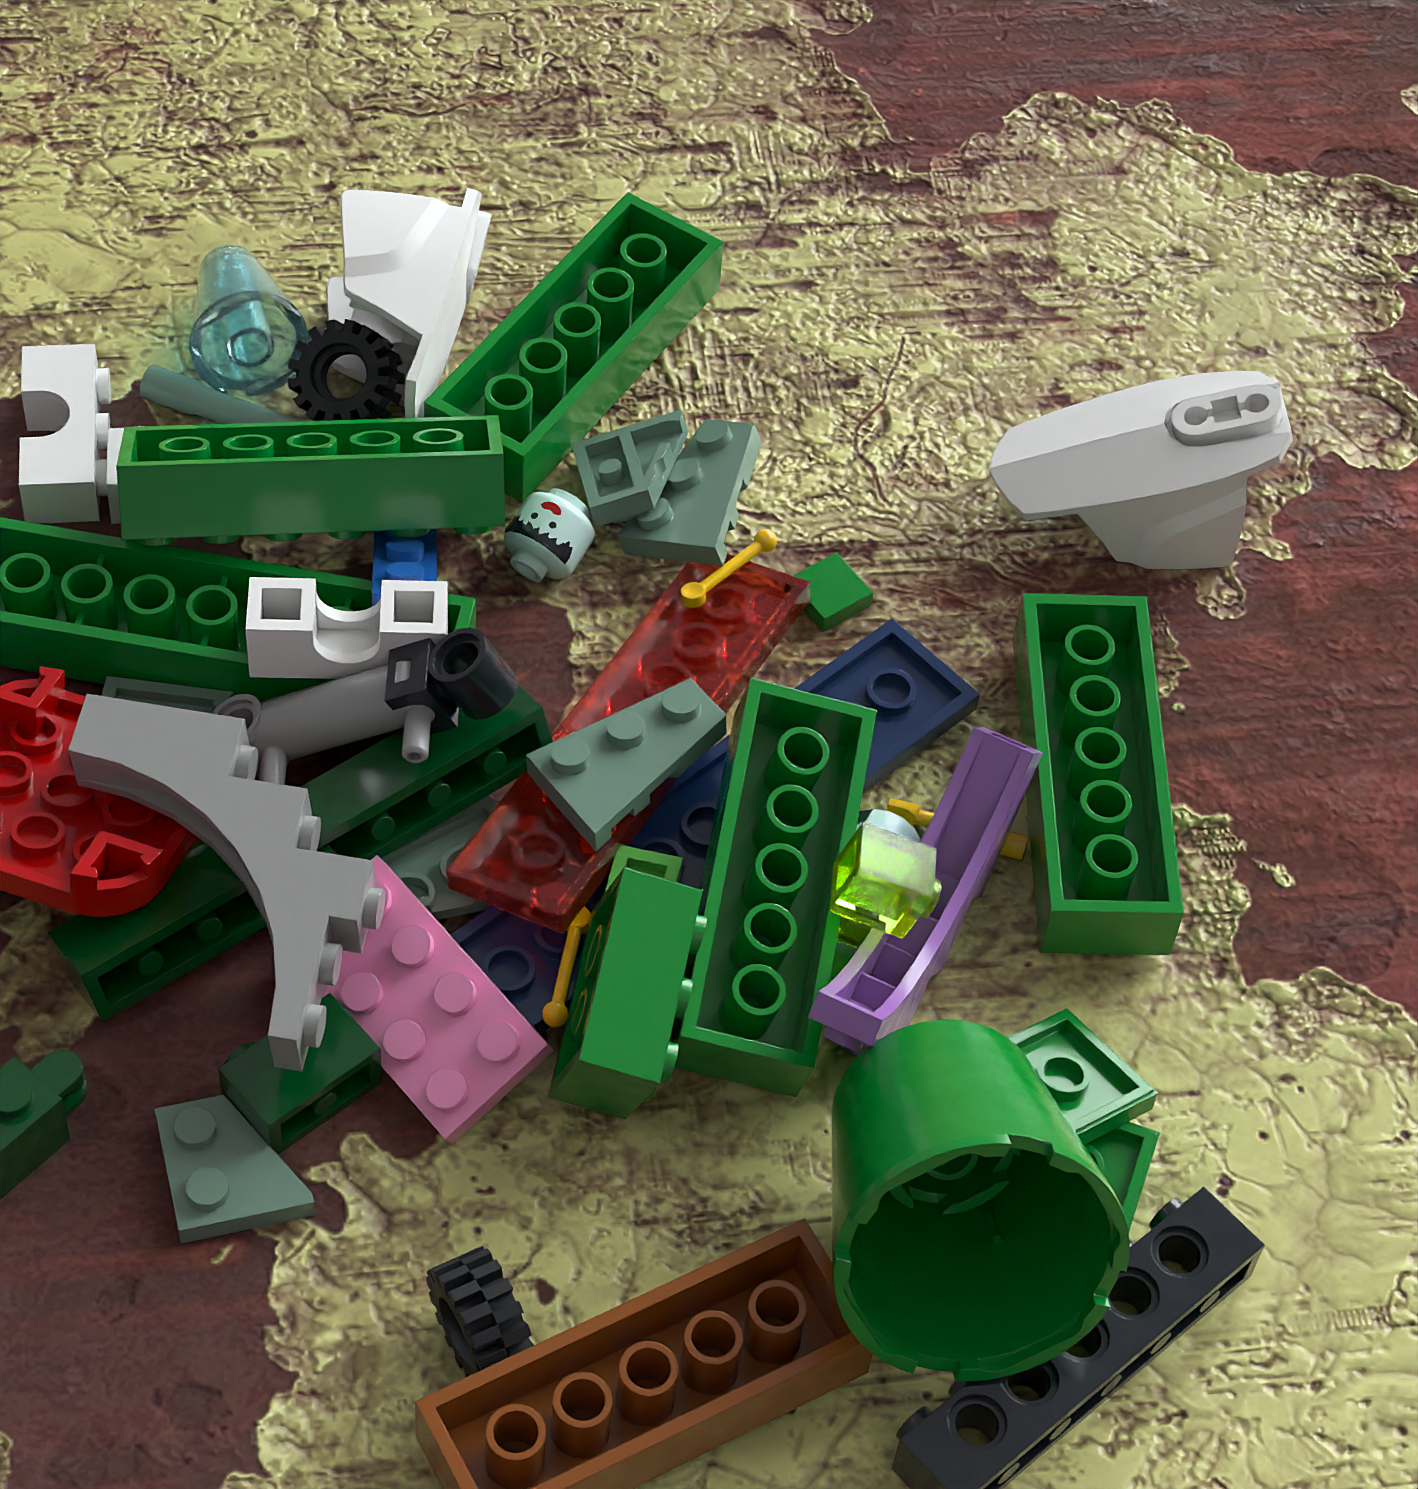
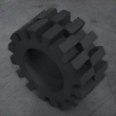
M335 319L325 321L327 328L325 330L314 326L307 331L312 338L308 344L299 339L294 348L302 352L299 360L290 358L288 369L296 372V378H288L287 380L289 389L298 394V396L293 398L297 407L306 411V416L314 421L376 419L377 417L388 419L393 414L386 407L390 401L399 404L402 394L396 392L395 389L396 384L405 385V374L397 370V366L402 365L403 362L400 355L392 351L394 345L388 339L366 325H361L354 320L345 319L344 324ZM357 355L363 361L366 368V380L363 387L352 397L345 399L334 397L327 386L329 367L341 356Z
M480 1246L426 1272L428 1275L426 1282L431 1290L428 1293L432 1304L437 1309V1312H435L439 1325L443 1326L446 1333L444 1338L448 1346H452L455 1352V1360L460 1368L463 1367L465 1377L534 1346L529 1338L532 1336L529 1325L523 1320L521 1315L524 1313L519 1301L516 1302L512 1294L513 1287L508 1278L504 1279L501 1265L497 1259L493 1260L492 1253L487 1248L484 1249L483 1246Z

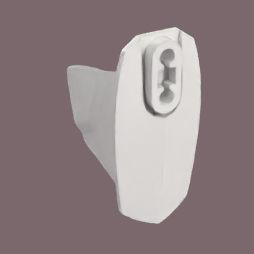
M467 188L462 207L448 205L433 197L384 191L346 190L341 195L343 276L332 277L327 283L328 321L335 319L344 324L345 319L354 320L378 332L394 345L392 351L398 353L403 362L402 365L397 366V370L405 374V385L396 384L395 389L396 392L402 394L399 404L405 407L403 418H424V401L438 386L458 332L466 303H469L492 217L490 213L479 211L482 194L477 190ZM344 355L332 363L334 369L363 384L365 383L366 368L363 361L357 355Z
M1259 371L1199 373L1150 382L1112 392L1009 428L993 453L989 470L999 492L1010 507L1022 518L1033 520L1078 514L1104 543L1116 561L1130 562L1146 569L1225 567L1231 564L1234 559L1242 532L1246 510L1247 477L1280 463L1293 441V436L1279 382Z

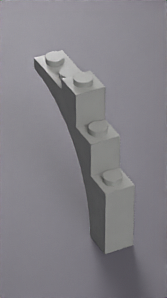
M86 694L68 749L78 785L129 798L174 819L211 846L240 880L243 881L267 924L274 948L276 988L268 1031L274 1067L302 1072L308 1048H318L321 1044L326 1024V1006H322L320 1003L325 985L335 986L338 981L343 951L362 954L368 929L378 930L381 925L386 893L385 889L376 888L373 860L317 851L321 832L320 817L312 816L308 789L254 780L258 764V749L249 745L245 719Z

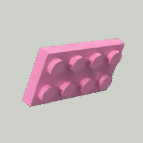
M376 855L372 859L376 888L385 889L386 893L381 925L378 930L368 929L362 954L343 951L338 981L335 986L325 985L322 998L331 993L381 1048V1066L444 1139L454 1144L554 1050L392 869Z

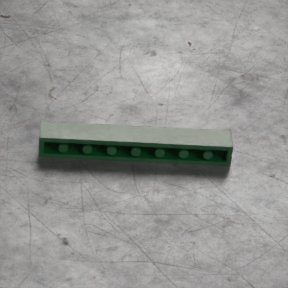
M517 685L516 693L508 706L498 714L487 719L475 720L468 718L459 709L458 727L431 734L428 758L420 763H411L403 758L404 728L301 786L300 788L308 789L312 816L320 817L321 832L317 851L372 860L376 855L383 858L526 774V754L553 742L543 707L523 688ZM204 842L186 852L164 888L147 905L122 915L92 917L79 914L47 932L68 979L101 1022H104L264 928L267 924L243 881L240 880L215 850Z

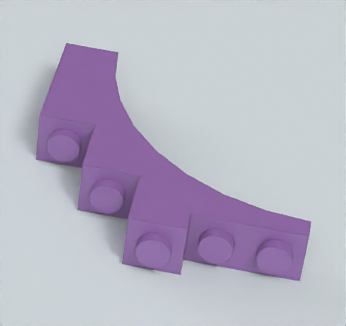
M985 727L973 728L935 814L888 903L848 964L816 996L808 1018L825 1025L822 1034L826 1038L839 1044L846 1051L858 1056L867 1047L874 1046L878 1039L910 1025L930 977L941 972L972 899L982 896L1043 752Z

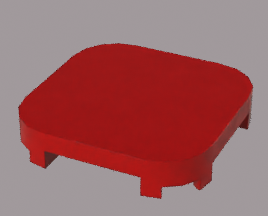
M40 666L39 679L16 680L0 686V890L69 913L92 917L126 914L147 905L164 888L197 836L174 819L136 801L78 785L68 749L86 696L65 690V670Z

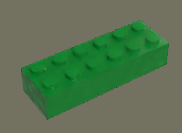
M627 192L424 401V418L498 415L504 454L505 494L523 504L525 499L536 490L573 449L572 443L582 440L719 291L724 241Z
M498 415L124 427L116 465L122 539H137L138 543L146 546L167 545L174 542L178 537H201L207 543L224 544L239 539V535L264 534L268 540L285 542L299 539L303 536V533L328 532L330 537L336 539H355L364 536L366 531L391 530L394 535L401 537H417L427 534L429 529L454 528L460 534L479 535L491 531L494 526H505L504 454Z
M1023 593L1012 640L1021 743L1043 752L1026 792L1040 953L1170 955L1184 915L1147 596Z
M750 678L734 712L700 884V890L703 891L698 914L706 916L707 922L700 948L695 956L688 954L684 977L693 981L692 992L682 1019L674 1018L670 1042L678 1044V1055L674 1068L793 1097L798 1095L815 1069L822 1023L808 1018V1015L818 992L830 983L877 710Z

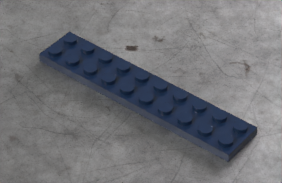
M893 618L794 688L877 710L863 793L977 709L980 694ZM730 735L710 748L678 778H668L650 793V804L635 817L627 814L611 829V839L597 852L583 839L548 864L547 867L557 878L558 894L531 899L534 888L530 877L451 934L454 940L539 1034L550 1027L542 1018V1010L547 1003L552 1001L568 934L564 926L565 912L572 906L580 905L586 907L591 914L592 909L605 893L618 844L682 857V872L679 883L700 889ZM586 933L581 934L565 1000L567 1009H569Z

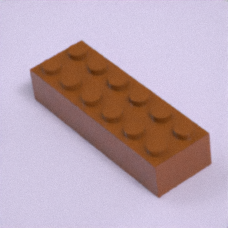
M804 1218L415 1401L416 1439L442 1489H633L867 1374L873 1354L858 1341L842 1317L833 1285L832 1261Z

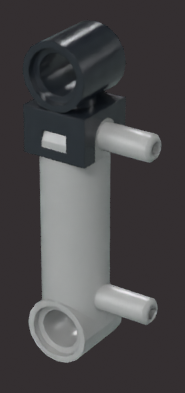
M469 627L447 634L437 644L431 638H426L390 649L387 665L260 702L255 696L250 694L235 695L222 702L215 708L212 714L245 719L249 745L258 749V764L254 780L285 785L287 764L291 760L404 728L403 758L411 763H420L428 758L431 734L458 727L459 709L466 717L475 720L494 716L508 706L516 693L518 683L516 674L482 632Z

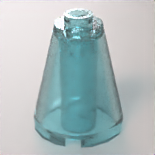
M237 245L220 246L209 252L200 265L189 339L192 362L202 380L215 390L228 394L227 389L246 390L247 396H261L283 387L288 382V378L296 376V372L288 369L289 359L299 360L302 352L294 347L299 339L307 344L309 343V334L305 320L299 310L250 251Z

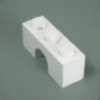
M95 344L22 346L21 395L27 431H55V433L48 436L20 438L19 489L25 522L38 524L100 521V496H108L106 486L107 459L100 460V450H107L108 428H111L109 413H100V404H111L109 368H98Z
M249 578L246 641L250 677L339 679L387 665L390 649L426 638H431L437 644L448 634V581L382 580L381 599L376 605L366 610L348 612L331 608L319 599L316 591V579Z

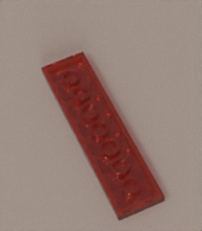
M727 554L724 564L734 556ZM748 561L706 593V601L702 606L689 608L682 603L681 588L690 582L700 583L721 566L687 562L551 736L553 742L690 678L726 714L746 688L750 678L754 677L810 601V581ZM526 771L520 775L447 868L448 889L564 934L610 872L615 854L621 845H630L678 778H667L650 793V804L642 811L640 810L635 816L628 813L611 829V838L595 851Z

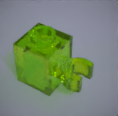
M863 821L834 861L829 911L845 917L839 927L837 941L859 948L872 928L903 939L920 916L927 918L934 910L941 891V881L935 878L937 849Z

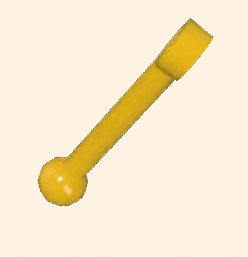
M768 529L758 531L754 535L752 544L700 583L690 582L685 584L681 588L682 603L689 608L702 606L706 602V593L760 552L768 553L773 551L777 545L776 534Z
M580 905L568 908L564 915V926L568 934L552 1001L547 1003L542 1010V1018L550 1027H561L569 1017L565 1000L581 934L587 932L591 916L589 910Z

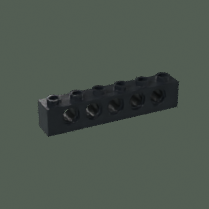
M1204 1186L1184 1203L1178 1197L1173 1198L1152 1218L1148 1226L1151 1230L1136 1243L1129 1238L1130 1250L1127 1271H1120L1118 1279L1107 1297L1110 1304L1109 1310L1096 1326L1076 1343L1084 1347L1089 1352L1090 1357H1074L1064 1351L1043 1364L1013 1375L990 1380L954 1381L948 1391L951 1396L934 1411L928 1406L921 1407L899 1428L896 1433L899 1443L891 1469L910 1489H1003L1251 1277L1265 1244ZM1161 1261L1177 1262L1188 1273L1172 1272ZM1111 1302H1127L1134 1306L1139 1314L1127 1315L1121 1313ZM1013 1385L1028 1386L1035 1390L1041 1399L1036 1401L1022 1400L1015 1396L1009 1387ZM962 1428L977 1429L988 1438L989 1443L984 1445L970 1444L959 1436L957 1430Z

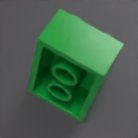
M627 867L621 870L591 912L569 1004V1017L564 1025L548 1098L626 1120L643 1101H651L656 1087L660 1083L667 1084L669 1082L678 1055V1044L669 1041L674 1018L682 1019L692 992V979L684 977L688 954L692 956L697 954L706 928V916L698 914L703 890Z

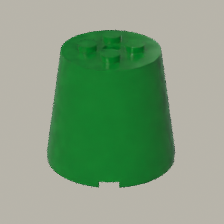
M933 1020L916 1023L891 1032L878 1039L874 1046L867 1047L847 1068L836 1088L831 1110L832 1279L839 1309L850 1331L872 1354L900 1370L913 1374L917 1366L930 1370L953 1372L955 1381L990 1380L1013 1375L1043 1364L1075 1345L1096 1326L1109 1310L1110 1304L1107 1297L1114 1287L1120 1271H1127L1130 1250L1128 1226L1114 1190L1023 1051L1006 1036L984 1025L961 1020Z

